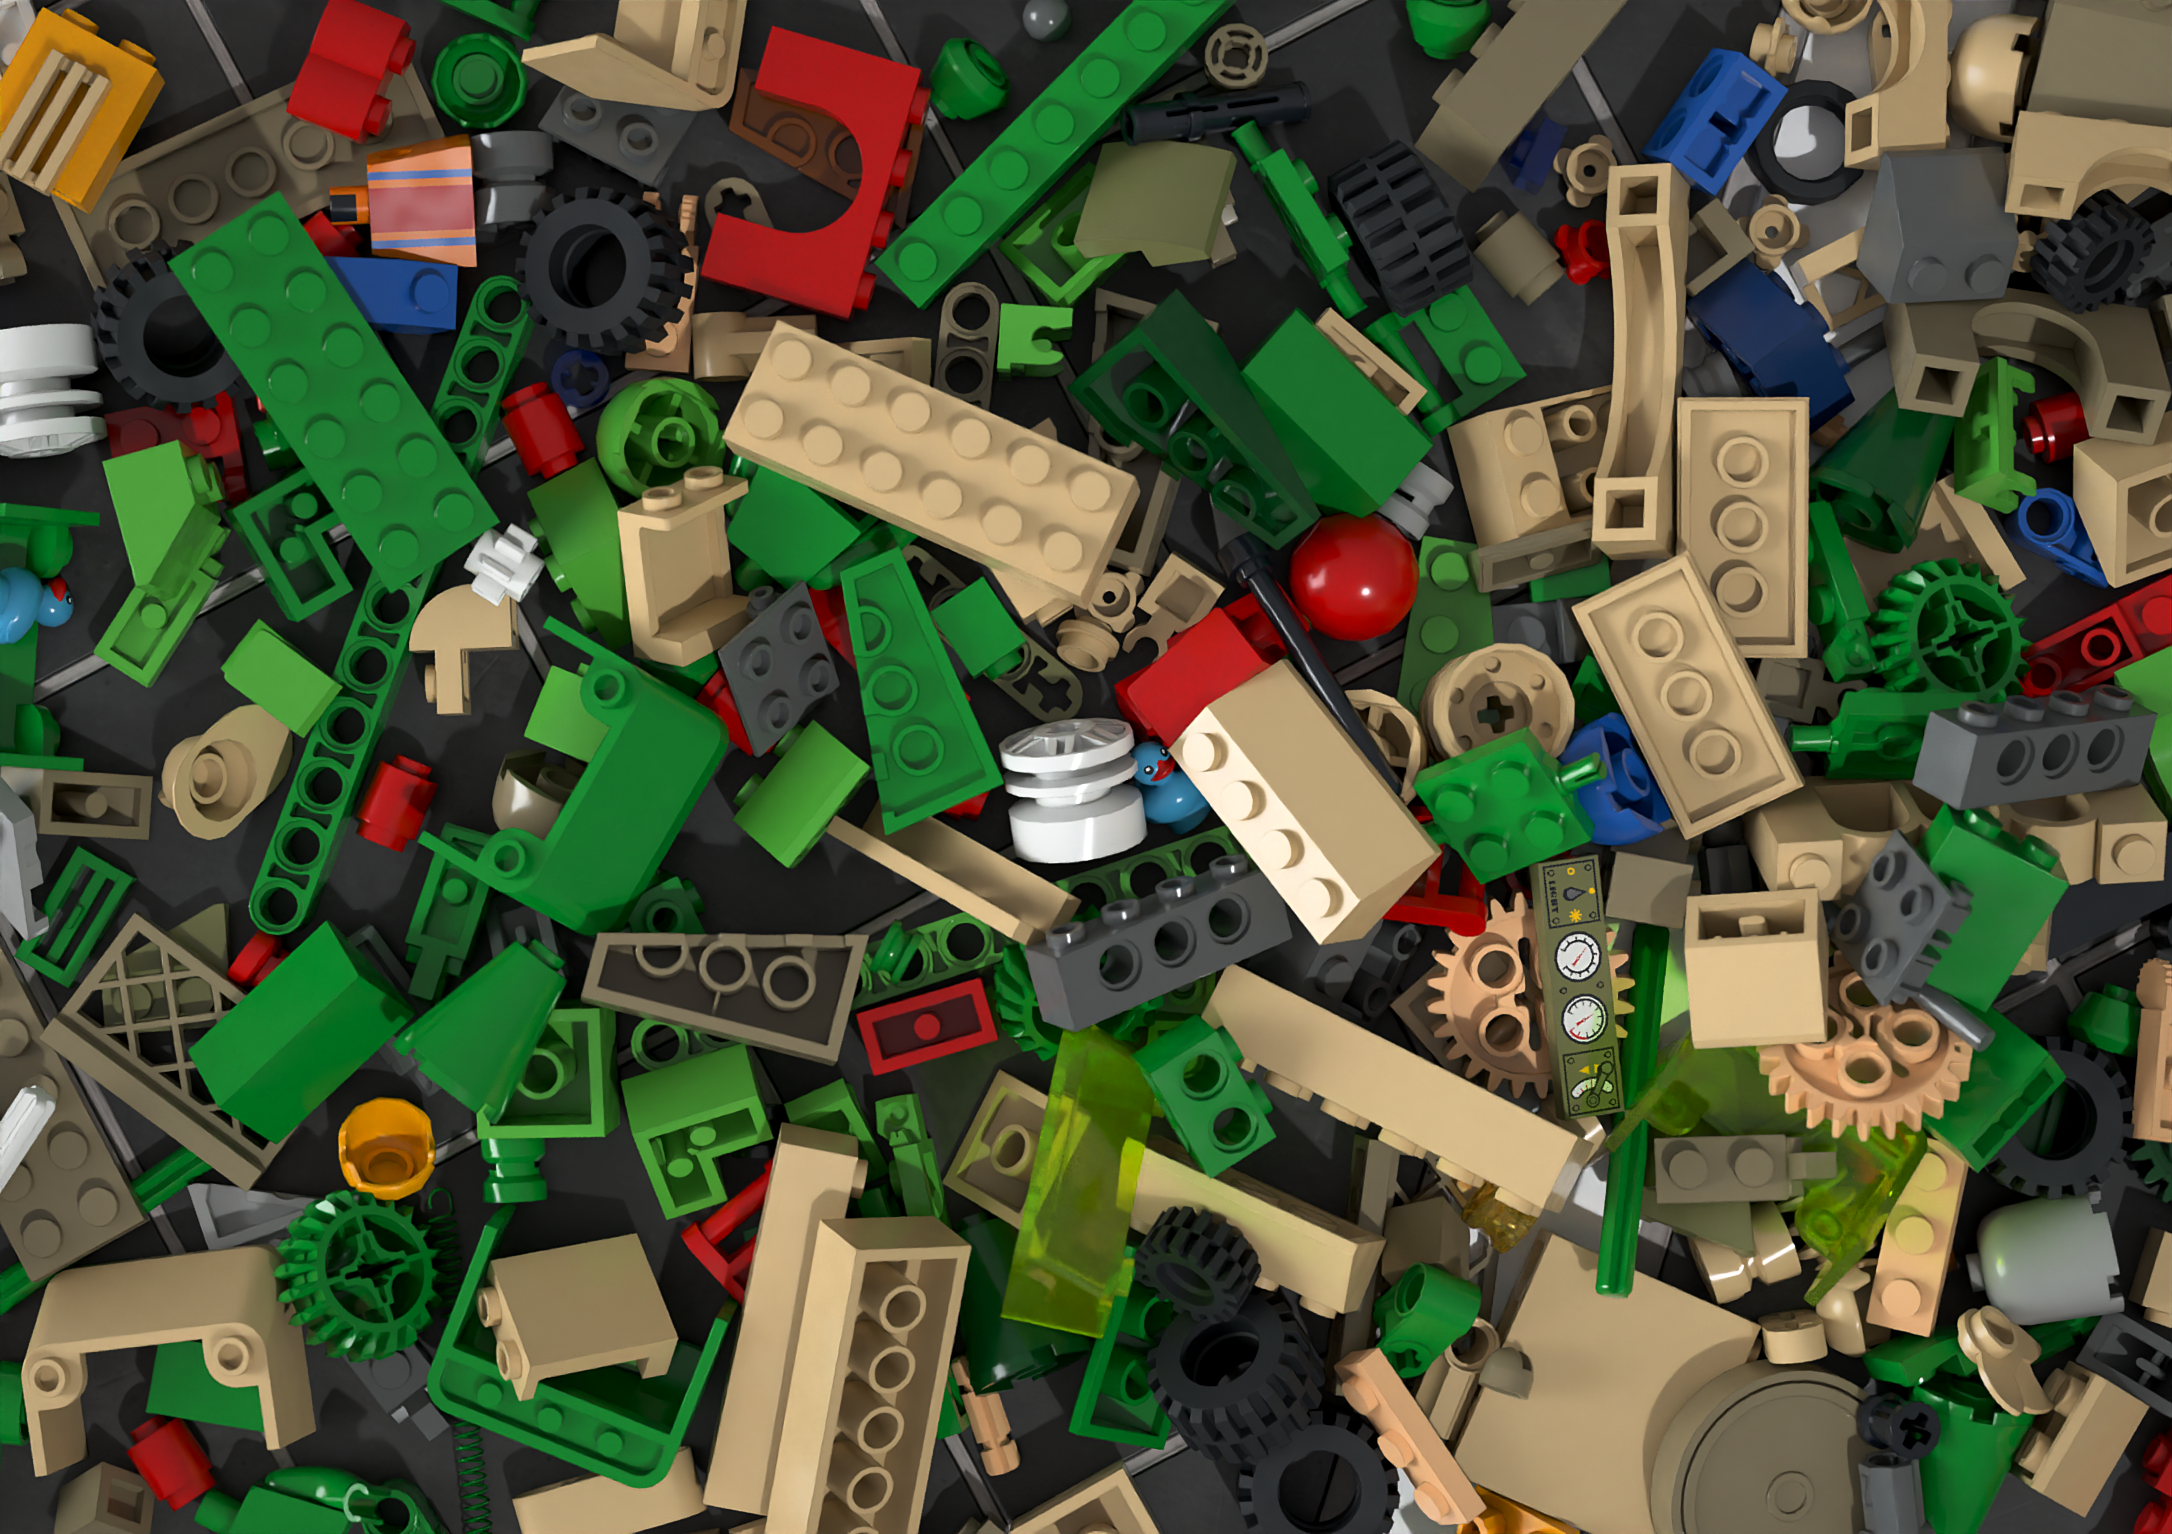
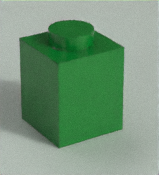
M984 577L930 612V615L974 679L986 673L992 682L1023 661L1017 650L1025 646L1027 641Z

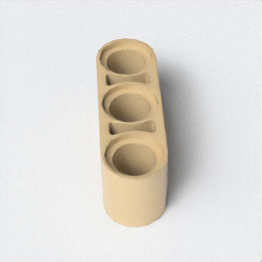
M690 1446L680 1447L667 1476L660 1483L649 1488H632L591 1472L542 1486L512 1498L522 1534H632L698 1514L708 1508L707 1505L703 1504V1489Z

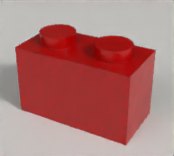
M982 976L856 1013L874 1076L993 1042L1000 1037Z

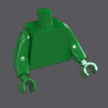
M736 454L733 456L728 475L746 478L749 492L725 504L726 513L732 520L727 529V537L730 542L746 554L733 575L739 586L748 593L760 586H771L775 580L787 590L799 580H804L805 583L815 590L835 588L842 585L841 571L899 546L903 550L919 536L885 520L874 525L880 518Z
M328 1466L280 1468L271 1471L266 1478H260L249 1489L243 1503L211 1487L201 1502L193 1522L218 1534H348L354 1522L374 1525L383 1524L384 1519L378 1518L375 1513V1502L378 1497L390 1498L391 1489L384 1486L370 1485L357 1475L341 1468Z

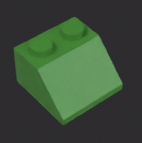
M179 440L102 461L136 587L163 601L177 598L221 520L217 501L225 499L222 478L214 462L206 464L205 458L201 453L198 454Z
M812 720L806 729L798 723L790 729L773 750V753L781 758V760L769 775L763 778L756 772L733 800V803L741 809L732 820L787 868H797L826 832L834 816H839L874 772L873 766L815 720Z

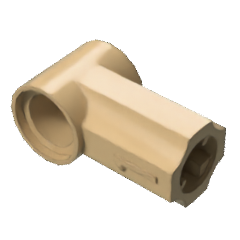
M710 312L692 315L694 380L702 382H728L750 379L777 320L818 337L816 315L749 317V314L743 312Z
M1478 1315L1472 1325L1476 1332L1473 1347L1465 1354L1454 1355L1450 1345L1432 1362L1428 1370L1417 1376L1410 1393L1438 1436L1454 1442L1478 1386L1483 1365L1490 1354L1500 1348L1497 1332L1490 1323Z

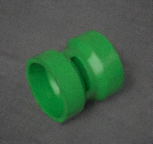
M545 1138L481 1139V1158L487 1163L493 1164V1169L488 1170L489 1176L483 1182V1202L513 1203L538 1201L548 1198L547 1179L540 1174V1167L535 1166L534 1163L546 1154Z

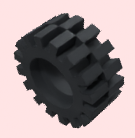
M2100 190L2087 198L2079 206L2071 220L2060 219L2057 223L2052 220L2049 221L2044 228L2049 233L2048 236L2037 239L2034 249L2039 253L2030 257L2029 265L2034 269L2030 272L2031 276L2069 311L2072 310L2075 314H2083L2085 309L2089 312L2097 311L2100 300L2106 305L2110 304L2115 300L2114 292L2118 288L2125 291L2132 284L2128 280L2129 276L2132 273L2140 274L2145 266L2140 261V258L2150 256L2152 246L2148 242L2154 239V231L2149 228L2151 224L2114 192Z
M1176 1206L1169 1207L1166 1212L1162 1211L1134 1255V1259L1137 1260L1134 1264L1137 1273L1144 1274L1141 1281L1146 1288H1157L1154 1294L1155 1297L1161 1302L1168 1298L1175 1303L1172 1309L1180 1314L1185 1309L1189 1310L1194 1320L1202 1322L1206 1316L1211 1324H1219L1222 1319L1225 1322L1232 1320L1260 1277L1261 1264L1256 1263L1259 1257L1255 1250L1245 1249L1249 1241L1242 1234L1234 1237L1229 1233L1233 1228L1231 1225L1223 1220L1219 1226L1213 1222V1214L1202 1211L1200 1216H1197L1194 1208L1183 1206L1181 1211Z

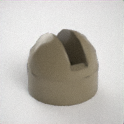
M1513 1347L1499 1348L1491 1353L1484 1363L1478 1384L1507 1396L1528 1400L1534 1381V1367L1531 1359L1525 1353L1517 1351Z

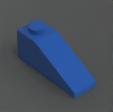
M323 256L372 331L428 335L456 329L458 265L399 259Z

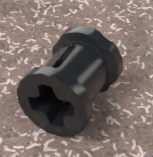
M1881 1391L1878 1394L1869 1395L1860 1405L1857 1413L1859 1435L1867 1445L1881 1450L1890 1448L1896 1455L1909 1460L1922 1459L1929 1455L1937 1446L1941 1435V1422L1937 1412L1930 1405L1916 1400L1905 1401L1900 1395L1889 1391ZM1881 1411L1890 1414L1888 1420L1876 1416V1412ZM1909 1431L1921 1434V1438L1915 1439L1907 1435Z

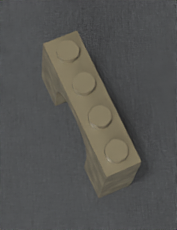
M2006 288L2004 298L1889 304L1882 325L1898 405L1902 409L1963 418L1980 365L1979 357H2011L2042 366L2063 378L2073 387L2079 396L2090 437L2153 446L2172 393L2150 314L2146 308L2113 303L2106 305L2100 302L2097 311L2089 312L2085 309L2083 314H2075L2072 310L2069 311L2051 294Z

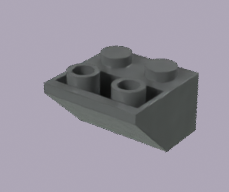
M1284 900L1293 938L1253 955L1246 968L1290 992L1374 1032L1384 1011L1389 1006L1392 995L1408 964L1419 948L1421 939L1429 925L1380 919L1362 939L1319 945Z

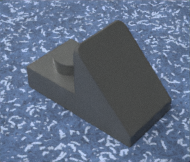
M1590 597L1560 598L1549 602L1491 606L1494 644H1524L1547 655L1556 666L1582 664L1591 647L1571 607Z

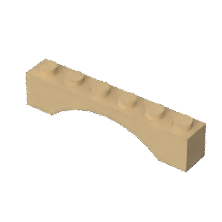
M1672 163L1609 166L1606 233L1613 287L1614 370L1607 434L1594 481L1592 542L1612 560L1669 559L1675 557L1677 398L1682 397L1690 185Z

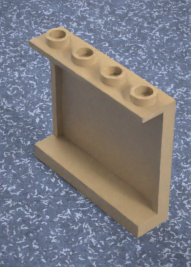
M1540 1227L1495 1328L1499 1337L1500 1348L1513 1347L1517 1351L1525 1353L1531 1359L1534 1367V1381L1528 1400L1507 1396L1478 1384L1455 1442L1446 1439L1444 1445L1469 1481L1588 1533L1656 1534L1651 1512V1479L1655 1459L1667 1429L1685 1403L1708 1382L1730 1369L1757 1361L1762 1345V1340L1757 1336L1762 1326L1743 1315H1737L1638 1270L1634 1271L1633 1290L1627 1298H1609L1599 1295L1595 1289L1599 1253L1576 1244L1553 1231Z

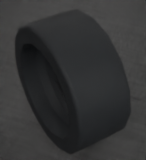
M1806 79L1787 85L1785 87L1789 89L1747 150L1753 173L1770 194L1781 195L1790 204L1815 206L1834 200L1857 182L1865 170L1844 167L1843 160L1841 166L1830 176L1817 180L1800 179L1788 173L1777 161L1773 148L1774 131L1782 117L1791 110L1802 106H1817L1830 111L1839 119L1845 129L1846 104L1857 100V98L1849 90L1831 81Z

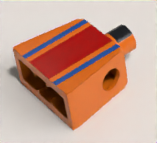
M458 134L366 155L368 185L329 187L331 225L370 224L372 254L382 257L462 267H477L469 134Z

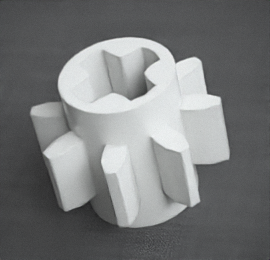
M513 523L510 524L504 535L493 528L484 532L464 566L465 569L477 576L471 584V587H473L472 591L497 607L505 595L520 603L535 583L545 565L544 560L533 554L538 546V539Z

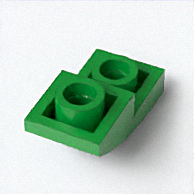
M1958 1325L1935 1326L1934 1335L1931 1337L1908 1332L1888 1340L1862 1355L1870 1378L1898 1383L1904 1387L1925 1383L1934 1377L1937 1371L1953 1373L1959 1377L1979 1374L1978 1365L1964 1354L1959 1345Z

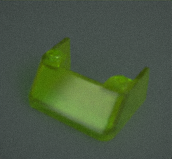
M1095 1024L1077 1032L1065 1028L1062 1031L1001 1317L1103 1339L1114 1295L1125 1298L1128 1296L1135 1259L1124 1257L1123 1253L1151 1116L1163 1118L1164 1112L1131 1057L1138 1050Z
M1690 1025L1640 1089L1603 1145L1614 1153L1643 1118L1656 1129L1676 1136L1689 1133L1702 1118L1724 1136L1785 1134V1137H1801L1802 1153L1836 1152L1838 1178L1835 1180H1803L1804 1198L1797 1207L1794 1217L1796 1228L1805 1243L1827 1259L1803 1298L1814 1307L1869 1250L1927 1152L1928 1142L1926 1134L1922 1127L1920 1131L1915 1132L1903 1121L1896 1123L1895 1139L1891 1140L1886 1137L1880 1126H1871L1867 1141L1860 1140L1856 1126L1847 1125L1844 1132L1838 1138L1833 1137L1832 1121L1826 1118L1811 1129L1807 1127L1808 1109L1806 1107L1788 1114L1785 1112L1786 1093L1770 1095L1769 1075H1762L1759 1072V1052H1756V1046L1694 1049ZM1856 1081L1858 1083L1869 1084L1866 1081Z

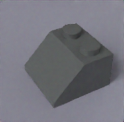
M2000 147L1884 151L1856 266L1889 304L2004 298L2019 239L2015 214L2005 212L2008 170L2005 153Z

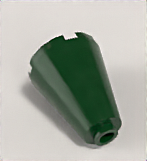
M1894 385L1809 467L1808 503L1826 500L1827 503L1830 502L1834 515L1845 522L1840 530L1841 534L1854 542L1872 550L1888 554H1899L1904 545L1908 550L1917 538L1957 417L1899 408Z
M988 1210L973 1214L955 1224L958 1231L957 1235L971 1245L959 1316L969 1381L976 1397H986L1014 1389L1012 1382L1032 1377L1033 1381L1038 1380L1077 1362L1089 1354L1088 1350L1093 1348L1089 1334L1013 1225L1001 1218L994 1219L992 1213Z

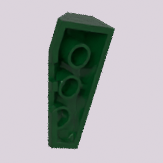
M1178 289L1174 290L1140 319L1067 387L1111 437L1127 448L1136 442L1164 461L1160 469L1162 472L1177 482L1185 476L1211 494L1212 503L1216 509L1276 550L1304 531L1321 516L1244 377L1240 374V370L1223 340Z

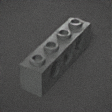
M2105 684L2096 686L2095 691L2082 693L2054 690L2051 692V696L2041 698L2011 695L2006 698L2005 702L1992 704L1963 701L1960 703L1959 708L1930 711L1912 784L1957 810L2139 785L2157 713L2134 702L2135 696L2132 692L2118 686Z
M1236 853L1213 860L1209 864L1210 870L1197 876H1178L1164 880L1156 885V893L1140 900L1123 899L1109 903L1101 909L1102 916L1085 923L1068 922L1052 927L1045 933V940L1024 948L1043 1021L1077 1032L1292 939L1283 897L1254 860L1248 859L1246 854ZM1215 905V914L1209 924V914ZM1161 927V938L1159 943L1155 947V935ZM1107 950V960L1100 971L1099 962L1102 954Z

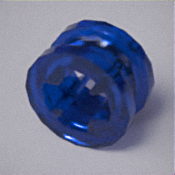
M583 349L568 351L560 356L553 366L551 374L553 389L571 407L579 409L592 408L601 403L609 393L611 385L610 371L604 361L591 351ZM581 362L587 371L595 369L598 371V383L590 382L595 389L586 396H582L576 388H565L564 377L573 376L568 369L575 363Z

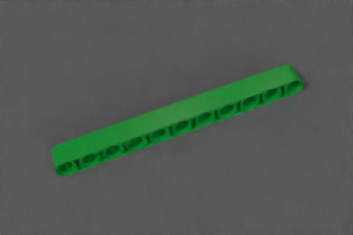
M498 275L490 277L480 284L474 294L429 415L475 485L503 412L500 403L509 396L536 324L526 312L533 303L521 300V311L513 321L502 324L492 320L490 308L495 297L504 292L519 294L517 285L522 283L511 276ZM483 351L496 353L499 360V370L496 376L486 383H473L468 373L471 359ZM459 411H471L477 421L475 434L467 442L460 444L451 443L446 433V425L449 418ZM448 557L399 588L408 596L410 607L406 617L394 624L385 622L380 614V601L389 591L374 568H372L332 678L343 688L313 726L250 895L248 908L251 919L259 929L268 934L286 935L300 932L309 926L315 917L413 652L409 651L412 627L421 610L434 598ZM377 648L386 657L387 671L378 682L367 684L358 674V660L367 650ZM355 708L364 718V733L356 742L345 744L336 735V719L346 709ZM326 768H332L337 771L343 784L342 792L338 799L330 804L320 802L313 791V782L316 775ZM302 828H309L314 831L320 842L317 857L308 864H302L297 861L292 855L290 847L293 836ZM279 888H286L291 891L296 897L298 904L296 915L287 924H280L274 920L268 908L270 897Z

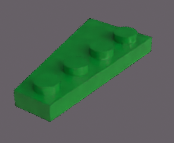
M899 546L841 571L840 577L853 652L856 659L863 710L869 734L875 779L882 809L885 836H889L1005 783Z

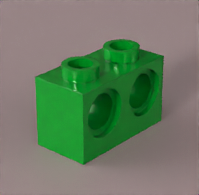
M1196 1013L1131 1055L1189 1158L1210 1179L1276 1137L1265 1115L1273 1111L1272 1105L1253 1078L1247 1081L1243 1079L1235 1064L1243 1059L1242 1052L1223 1025L1213 1029ZM1198 1055H1205V1061L1201 1070L1194 1076L1183 1078L1186 1064ZM1234 1107V1115L1230 1123L1221 1129L1213 1130L1216 1117L1223 1110Z

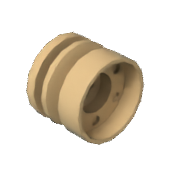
M1496 643L1448 661L1429 679L1419 702V722L1429 743V755L1437 764L1527 726L1543 749L1556 759L1564 751L1574 728L1575 700L1565 674L1547 655L1524 644ZM1485 708L1492 711L1498 710L1500 722L1492 725L1488 723L1479 724L1477 712Z

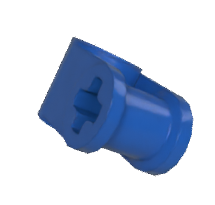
M2051 488L2037 489V495L2034 497L2023 495V493L2018 494L2019 508L2011 513H2004L2002 517L2003 527L2008 537L2017 545L2054 563L2057 568L2073 578L2091 586L2106 589L2108 585L2107 579L2073 498ZM2034 501L2045 505L2051 517L2049 529L2042 536L2035 534L2029 528L2026 521L2027 509Z

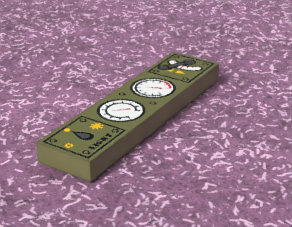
M1585 853L1541 860L1529 865L1556 1118L1569 1121L1625 1111L1598 854Z

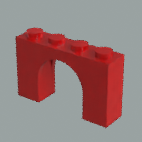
M772 26L754 89L760 96L821 113L842 124L855 138L861 152L863 167L861 185L854 202L838 220L829 226L813 232L789 233L718 213L700 275L712 282L848 322L853 321L856 309L867 312L877 280L876 274L867 272L874 247L885 250L895 218L894 212L885 210L891 187L893 185L903 188L913 156V151L903 148L910 123L917 126L922 125L930 99L931 89L921 86L924 78L922 70Z

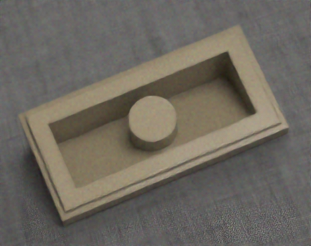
M1593 519L1482 547L1468 553L1467 563L1478 592L1486 593L1600 563L1602 561V550L1592 542Z

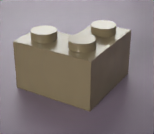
M1671 812L1670 819L1659 824L1665 829L1656 835L1622 847L1604 845L1599 869L1604 916L1682 930L1684 918H1686L1687 897L1700 896L1701 881L1692 879L1694 865L1686 864L1688 854H1698L1703 833L1685 840Z

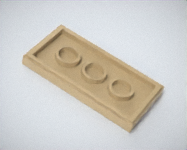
M1678 397L1676 556L1691 549L1744 658H1807L1809 397Z
M1691 549L1571 607L1685 840L1804 786V778Z

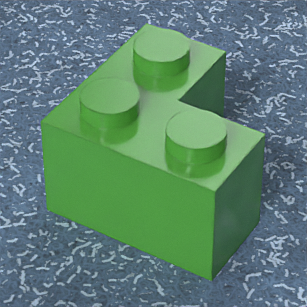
M592 457L527 492L537 517L527 521L533 536L538 539L537 543L543 553L548 555L553 552V554L543 558L559 590L564 592L572 588L576 593L577 598L571 600L570 604L585 632L590 635L598 630L610 650L615 651L632 641L617 510L624 507L596 458Z
M744 1043L621 1081L632 1135L666 1220L728 1201L718 1156L774 1139L761 1085Z

